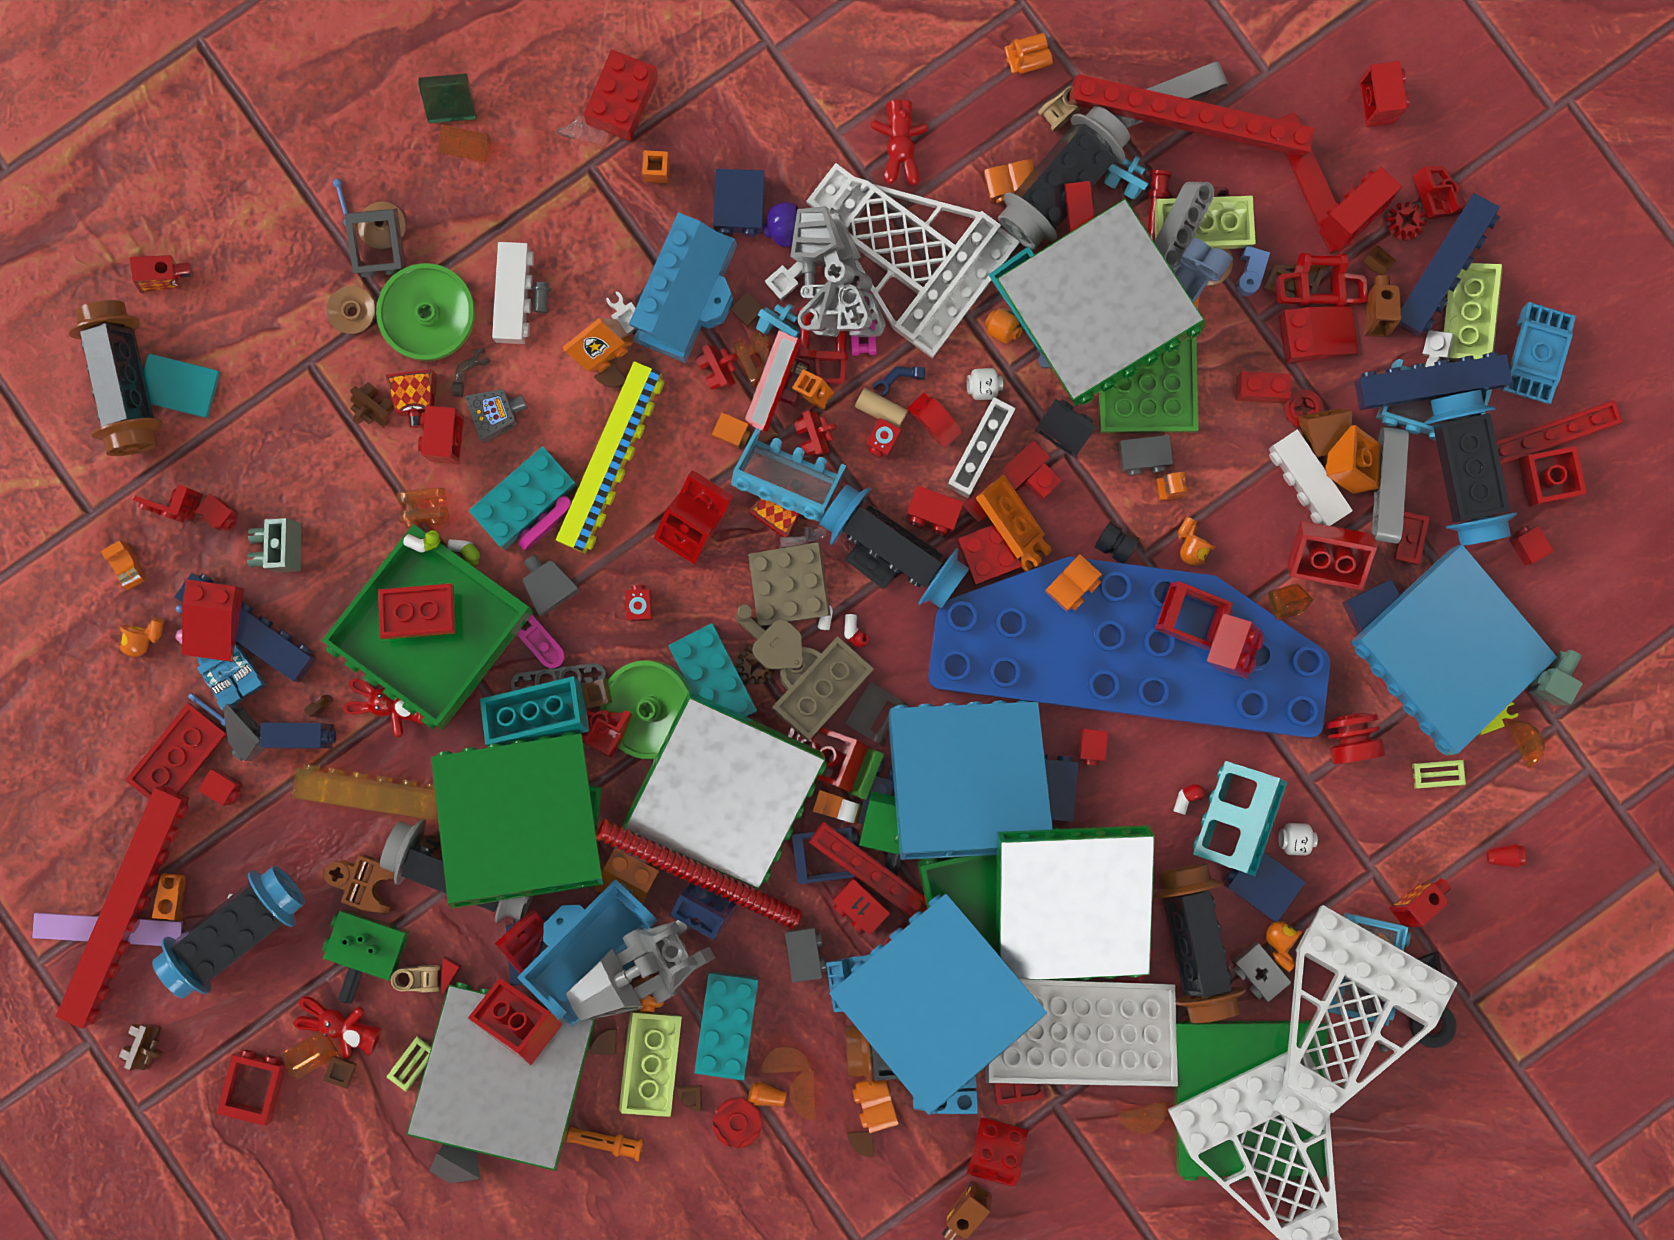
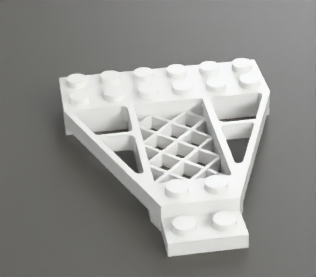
M837 163L834 164L806 201L812 208L826 206L831 214L838 213L841 215L848 230L852 227L853 235H850L857 249L887 271L879 285L875 288L872 284L870 290L894 331L931 358L936 355L991 282L988 274L1004 264L1020 243L1000 228L1001 225L983 211L977 212L875 185L868 180L854 177ZM891 197L936 208V210L926 222H923ZM883 203L884 215L871 216L869 205ZM887 207L896 213L888 214ZM866 208L868 217L858 218ZM941 210L975 219L956 245L930 227ZM902 217L904 229L890 231L889 219ZM885 219L887 231L873 233L871 221ZM906 221H908L910 224H912V225L915 226V227H913V228H907V223H906ZM869 222L870 234L856 235L855 224ZM921 231L923 243L910 245L908 233ZM905 234L906 246L892 247L891 236ZM926 235H927L929 238H931L932 240H934L935 242H928V243H927V241H926ZM888 236L889 248L876 250L874 238ZM871 238L872 249L860 240ZM941 246L943 258L929 259L928 247ZM924 248L926 260L912 262L910 250ZM945 249H946L948 252H950V253L947 255V257H946ZM907 250L909 262L895 264L893 252ZM890 253L892 264L879 254ZM855 260L857 270L865 273L858 260ZM941 263L935 273L931 275L930 264ZM927 265L928 277L915 279L913 267ZM910 267L911 278L899 269ZM891 277L897 278L917 293L916 298L898 321L894 320L878 294ZM927 282L924 287L918 283Z
M1324 905L1320 906L1310 927L1306 929L1295 950L1297 951L1287 1067L1284 1072L1283 1088L1271 1109L1316 1136L1320 1135L1331 1113H1334L1436 1027L1457 985L1456 981ZM1304 956L1335 973L1322 1001L1301 990ZM1342 979H1345V980L1348 981V982H1346V983L1340 984L1341 981H1342ZM1350 985L1354 999L1343 1002L1339 987ZM1357 987L1371 995L1360 998ZM1335 995L1338 1004L1329 1006ZM1302 997L1316 1005L1317 1010L1297 1047L1300 998ZM1373 998L1377 1012L1365 1015L1361 1000ZM1379 1000L1384 1002L1382 1008ZM1356 1002L1360 1017L1349 1020L1344 1005ZM1339 1007L1343 1021L1332 1024L1327 1009ZM1392 1007L1424 1025V1028L1402 1047L1385 1039L1380 1033ZM1378 1015L1370 1030L1367 1018ZM1324 1016L1327 1026L1318 1028ZM1362 1020L1366 1034L1354 1037L1350 1022ZM1345 1024L1349 1039L1337 1042L1333 1027ZM1328 1028L1332 1044L1320 1046L1316 1031ZM1367 1037L1359 1051L1355 1040ZM1313 1039L1315 1048L1306 1050ZM1376 1041L1394 1051L1389 1058L1359 1083L1356 1082ZM1350 1042L1355 1057L1343 1060L1339 1044ZM1333 1046L1338 1061L1326 1064L1321 1049ZM1316 1051L1321 1066L1309 1069L1305 1053ZM1355 1060L1347 1074L1344 1062ZM1339 1064L1343 1079L1332 1082L1327 1067ZM1322 1068L1324 1077L1315 1073L1314 1070ZM1344 1082L1342 1087L1336 1085L1337 1083Z
M1288 1051L1167 1109L1188 1155L1279 1240H1342L1338 1233L1330 1116L1319 1136L1314 1135L1302 1141L1292 1121L1282 1115L1283 1120L1276 1118L1280 1114L1271 1110L1283 1088ZM1305 1053L1309 1069L1316 1067L1310 1054ZM1270 1119L1282 1123L1277 1137L1265 1133ZM1262 1124L1260 1131L1253 1128ZM1285 1128H1287L1294 1143L1282 1139ZM1247 1130L1259 1134L1255 1148L1242 1144ZM1264 1136L1276 1140L1271 1154L1259 1150ZM1324 1139L1327 1192L1306 1152L1308 1146ZM1231 1140L1244 1168L1242 1171L1222 1180L1199 1159L1198 1155L1224 1141ZM1280 1143L1293 1146L1288 1160L1276 1156ZM1243 1148L1253 1151L1250 1162ZM1297 1151L1305 1166L1293 1162ZM1258 1153L1270 1157L1266 1171L1254 1167ZM1275 1159L1287 1163L1283 1177L1271 1173ZM1292 1166L1304 1170L1300 1183L1288 1179ZM1254 1171L1264 1174L1261 1185ZM1308 1173L1316 1189L1305 1185ZM1249 1176L1269 1220H1265L1229 1184ZM1269 1176L1281 1180L1277 1194L1265 1190ZM1286 1183L1298 1187L1294 1200L1282 1196ZM1303 1189L1315 1193L1311 1206L1299 1202ZM1266 1195L1275 1197V1201L1272 1208L1267 1200ZM1320 1197L1323 1203L1317 1205ZM1280 1200L1292 1204L1288 1217L1276 1213ZM1297 1206L1308 1209L1294 1216ZM1277 1218L1282 1219V1220H1285V1221L1279 1223L1278 1220H1277Z

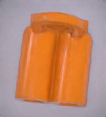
M1044 33L1019 40L1014 39L1010 45L1004 47L1007 56L1006 63H1009L1012 74H1023L1053 65Z

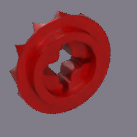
M1410 201L1399 202L1391 208L1387 215L1386 223L1389 232L1400 240L1415 239L1423 232L1425 227V212L1421 211L1419 205H1414ZM1412 214V218L1410 219L1412 225L1407 224L1406 226L1401 228V226L1403 225L1402 223L1404 221L1403 218H1401V216L1406 217L1407 215Z
M1306 389L1297 390L1286 401L1284 407L1286 419L1293 426L1300 427L1298 416H1301L1302 412L1294 409L1300 407L1302 402L1305 403V407L1313 409L1306 412L1305 415L1324 411L1323 402L1315 392Z

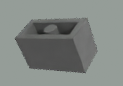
M1169 435L1122 440L1117 444L1121 473L1128 472V476L1141 475L1143 470H1152V473L1166 472L1167 468L1173 464Z
M815 926L785 931L792 983L822 978V972L826 971L824 956L819 957L818 947L823 946L821 932H816Z

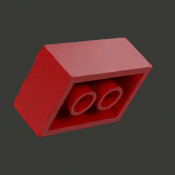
M611 49L585 109L584 117L586 124L631 142L658 79L656 66Z
M1382 167L1375 172L1369 171L1362 178V183L1357 188L1353 186L1344 195L1345 199L1340 204L1336 202L1327 211L1328 215L1321 221L1323 226L1319 234L1339 253L1390 206L1402 188V185Z
M1300 521L1288 560L1290 577L1363 591L1377 549L1374 535Z

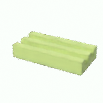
M1463 760L1412 764V769H1414L1413 779H1415L1414 788L1466 785ZM1458 765V770L1420 773V768ZM1459 775V780L1421 783V778Z
M419 1036L414 1039L387 1075L388 1079L405 1092L409 1090L426 1067L431 1050L430 1044L421 1040L422 1038ZM419 1045L421 1047L399 1078L395 1077L394 1075L415 1047ZM427 1051L428 1055L425 1057V1059L422 1061V1063L419 1065V1067L416 1069V1071L413 1073V1075L410 1077L407 1083H403L402 1081L405 1079V1077L408 1075V1073L411 1071V1069L414 1067V1065L417 1063V1061L420 1059L423 1053Z

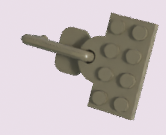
M743 604L739 606L735 614V620L757 639L752 649L754 657L767 669H780L781 682L787 689L786 693L771 709L805 740L809 741L874 669L838 636L821 654L815 649L802 647L800 632L785 620L775 621L765 631L750 618L752 614L751 607Z

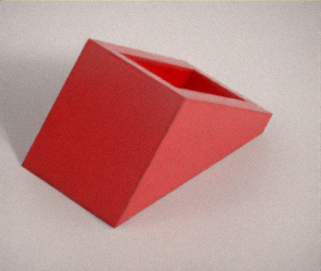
M443 957L442 994L447 992L449 985L452 984L462 966L448 957Z

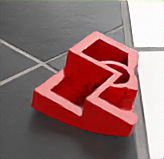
M1443 165L1425 166L1413 175L1428 219L1457 215L1463 211L1467 203L1458 193L1461 187L1451 179L1449 172Z
M587 710L589 731L581 733L583 743L612 758L623 739L632 714L629 711L609 712L608 710H600L598 712H591Z

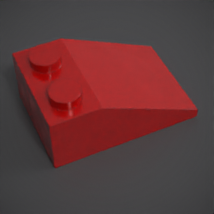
M1352 306L1284 310L1279 316L1285 364L1358 355Z
M186 579L182 603V655L233 661L244 594L243 588Z
M791 727L789 737L824 753L827 765L821 776L817 775L816 779L851 792L869 746L822 727L807 741Z
M501 978L496 981L468 1017L470 1021L529 1065L533 1064L562 1026L560 1021L550 1011Z

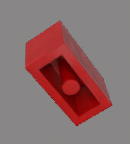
M1242 371L1237 376L1236 401L1285 403L1291 398V374Z

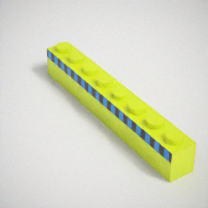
M635 361L633 362L558 533L557 542L586 554L588 549L592 550L597 538L594 536L597 527H602L606 518V514H604L607 504L611 505L615 498L616 492L613 490L616 483H621L626 470L623 467L626 460L630 461L634 455L635 447H633L636 438H641L645 429V425H643L646 416H650L654 409L655 403L652 402L655 394H660L664 386L661 372Z

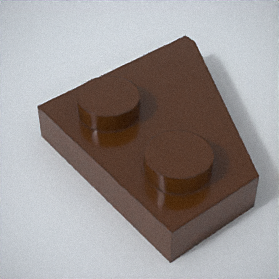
M1286 264L1274 265L1263 289L1276 295L1275 278L1281 274L1294 273L1296 264L1290 266ZM1311 265L1308 273L1310 294L1316 293L1327 266ZM1294 279L1284 280L1285 295L1296 298Z

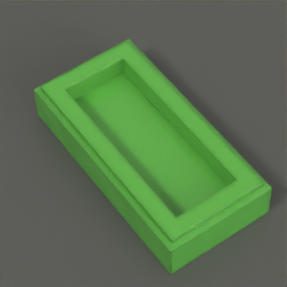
M868 748L849 794L864 800L867 799L882 761L883 753Z

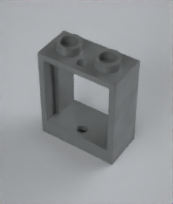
M397 208L344 214L353 273H360L361 277L375 276V271L384 270L385 275L396 274L399 269L406 267ZM388 220L394 262L361 265L355 223Z

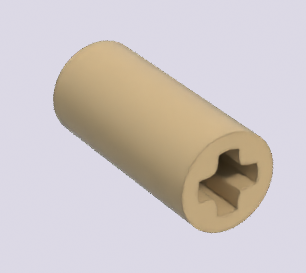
M867 388L863 389L855 405L857 409L878 420L882 418L897 427L901 426L908 412L907 409Z

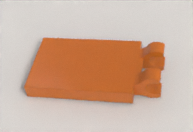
M1005 475L997 478L976 497L1017 559L1022 558L1021 566L1023 570L1027 572L1033 567L1029 560L1033 562L1035 567L1042 562L1041 558L1043 556L1039 550L1045 556L1052 552L1050 545L1042 538L1045 533Z

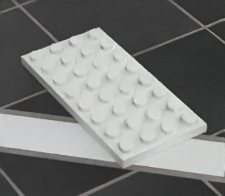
M1019 979L1046 1010L1047 1015L985 1067L986 1083L1178 1086L1175 985Z

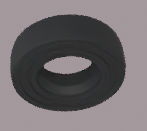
M1445 1007L1440 1017L1442 1021L1440 1032L1434 1035L1427 1033L1418 1041L1420 1044L1430 1048H1439L1447 1045L1453 1039L1457 1027L1456 1019L1447 1007ZM1410 1018V1030L1414 1037L1424 1028V1025Z

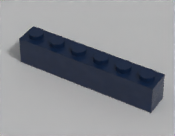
M1473 193L1401 308V321L1397 326L1419 338L1423 331L1425 333L1430 331L1435 322L1432 319L1436 311L1441 313L1448 301L1445 296L1449 290L1455 291L1461 281L1458 275L1462 269L1468 270L1474 260L1471 257L1475 248L1480 250L1485 243L1487 237L1484 234L1488 227L1493 230L1500 218L1497 215L1500 206Z
M1498 352L1483 354V358L1474 359L1473 356H1465L1459 358V362L1450 363L1447 359L1434 362V366L1425 367V363L1410 366L1409 370L1401 371L1400 367L1385 370L1386 373L1377 374L1376 371L1362 373V377L1355 381L1359 410L1443 398L1476 390L1487 391L1505 388L1512 384L1507 354L1498 355Z
M191 573L187 578L188 580L214 582L212 578L204 573L200 575ZM186 581L174 596L182 603ZM242 601L236 641L293 682H300L317 659L311 655L313 650L303 643L297 645L291 641L293 638L291 634L283 629L277 631L272 627L273 622L263 615H260V617L252 613L253 608Z

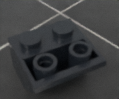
M1055 399L1036 427L1035 432L1075 458L1097 426L1093 424L1094 421L1089 416L1083 413L1079 415L1074 412V407L1067 401Z

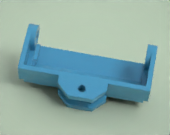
M678 212L629 322L631 327L638 329L633 340L646 348L686 364L701 327L710 329L724 323L734 302L724 275L736 250V240L715 231L699 220Z
M615 879L586 909L580 905H563L544 923L543 941L548 947L517 978L559 1020L563 1017L573 1027L579 1021V1018L572 1009L566 993L611 949H613L615 955L626 950L627 946L622 937L640 927L643 929L651 928L657 922V919ZM635 960L623 965L622 969L629 970L635 964Z

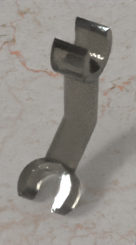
M484 348L477 349L473 357L457 365L455 379L451 388L453 396L463 397L466 371L477 365L486 366L490 363V358L478 360L479 355L485 352Z

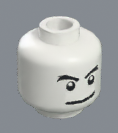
M994 368L974 369L971 375H967V392L975 400L997 398L998 392L1003 390V377L998 376Z
M1288 823L1284 826V829H1280L1278 840L1280 848L1284 849L1286 854L1306 856L1311 853L1313 847L1317 846L1318 837L1317 833L1313 832L1311 826L1307 823Z

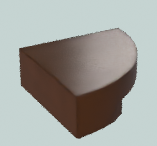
M611 363L608 368L594 376L596 381L608 387H622L626 380L614 363Z
M323 695L316 703L312 702L304 708V711L309 717H317L334 700L329 695Z
M617 1028L609 1029L600 1034L592 1044L590 1054L615 1055Z
M702 1085L677 1086L676 1090L680 1100L691 1110L702 1112Z
M869 1131L847 1132L848 1140L856 1152L866 1157H874L872 1133H869Z

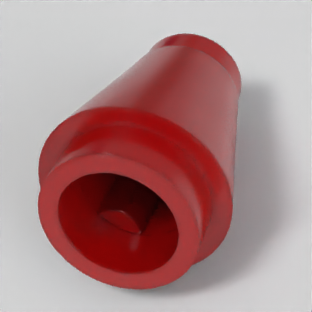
M1518 844L1487 849L1488 864L1513 868L1525 866L1524 846H1518Z

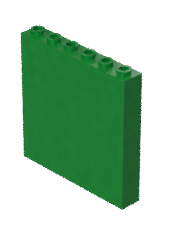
M566 732L561 737L555 738L541 736L537 740L529 742L527 740H516L510 745L503 746L502 744L495 743L488 745L487 748L478 750L475 747L463 749L462 752L452 753L444 751L438 753L437 756L431 757L447 900L451 909L603 884L581 733Z
M1291 1020L1212 1021L1205 1023L1176 1021L1178 1086H1174L1175 1105L1287 1052ZM1311 1020L1298 1021L1297 1047ZM1321 1020L1318 1028L1327 1026L1326 1022ZM1327 1029L1316 1031L1320 1046L1328 1045ZM1313 1039L1311 1040L1307 1050L1315 1048ZM1328 1048L1321 1049L1325 1062L1328 1064ZM1309 1052L1315 1066H1321L1317 1052ZM1322 1068L1317 1069L1319 1075L1324 1077ZM1281 1115L1276 1116V1118L1283 1120ZM1270 1119L1265 1133L1277 1137L1282 1123ZM1293 1123L1300 1140L1303 1141L1314 1136V1134ZM1262 1124L1253 1128L1260 1131ZM1175 1126L1176 1173L1183 1177V1180L1187 1181L1198 1180V1177H1208V1180L1216 1181L1188 1155ZM1285 1128L1282 1139L1294 1143L1287 1128ZM1247 1130L1242 1144L1255 1148L1259 1134ZM1264 1136L1259 1150L1271 1154L1276 1140ZM1324 1139L1308 1146L1306 1149L1320 1180L1323 1179V1176H1327ZM1231 1140L1224 1141L1198 1155L1199 1159L1222 1180L1223 1176H1231L1242 1171L1244 1168ZM1280 1143L1276 1156L1288 1160L1293 1146ZM1243 1148L1250 1162L1253 1151ZM1297 1151L1293 1162L1305 1166ZM1258 1153L1254 1167L1266 1171L1270 1157ZM1275 1159L1271 1173L1283 1176L1287 1163ZM1292 1166L1288 1179L1297 1180L1298 1176H1302L1304 1170ZM1254 1171L1258 1179L1263 1180L1264 1174ZM1248 1176L1239 1180H1248Z

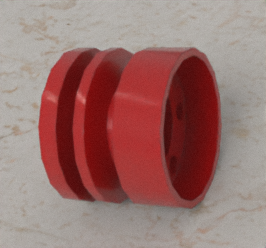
M1355 713L1339 716L1325 723L1326 729H1338V733L1327 735L1328 739H1340L1339 745L1330 748L1333 764L1385 756L1383 740L1370 739V734L1379 731L1380 726L1368 727L1367 723L1378 720V714Z

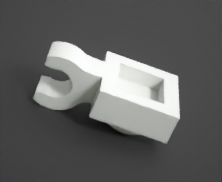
M797 261L789 270L782 265L765 280L768 287L781 301L799 286L795 279L803 274L802 263Z
M1432 330L1428 332L1423 350V355L1429 356L1425 367L1434 366V362L1440 361L1441 358L1449 360L1454 340L1453 334Z

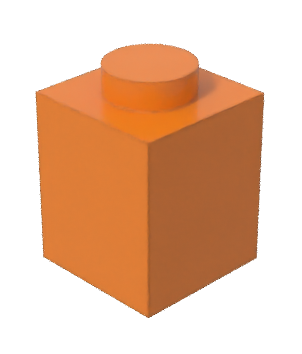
M644 150L642 167L644 181L646 183L669 184L670 157L668 152Z
M721 412L712 436L714 439L740 450L742 444L747 445L752 432L748 431L750 428L748 423Z

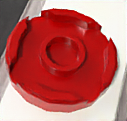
M733 1097L722 1102L716 1109L713 1117L715 1135L719 1141L728 1147L744 1148L752 1144L758 1138L762 1128V1115L758 1107L743 1097Z

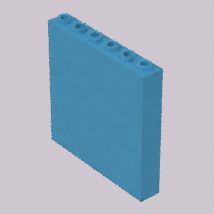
M1463 545L1450 548L1351 641V644L1355 647L1356 654L1367 661L1371 666L1372 673L1384 681L1389 693L1400 700L1405 712L1417 720L1419 728L1433 739L1435 747L1445 755L1458 754L1557 658Z
M999 700L992 702V704H982L976 701L970 702L967 705L946 703L943 706L921 704L918 707L897 705L894 708H890L888 722L900 860L997 855V832L1052 829L1038 702L1019 700L1016 703H1006V701Z
M940 894L934 897L928 903L930 908L923 914L919 911L909 919L911 923L904 930L900 927L889 937L891 939L889 943L885 946L882 944L878 945L871 951L870 955L872 957L865 963L863 961L858 962L850 970L852 974L846 979L843 977L838 979L831 986L833 990L829 993L928 1115L936 1111L1047 1015L1046 1010L947 894L943 897Z

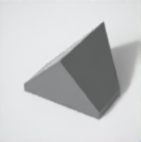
M444 1144L437 1152L429 1170L449 1183L480 1179L477 1152Z

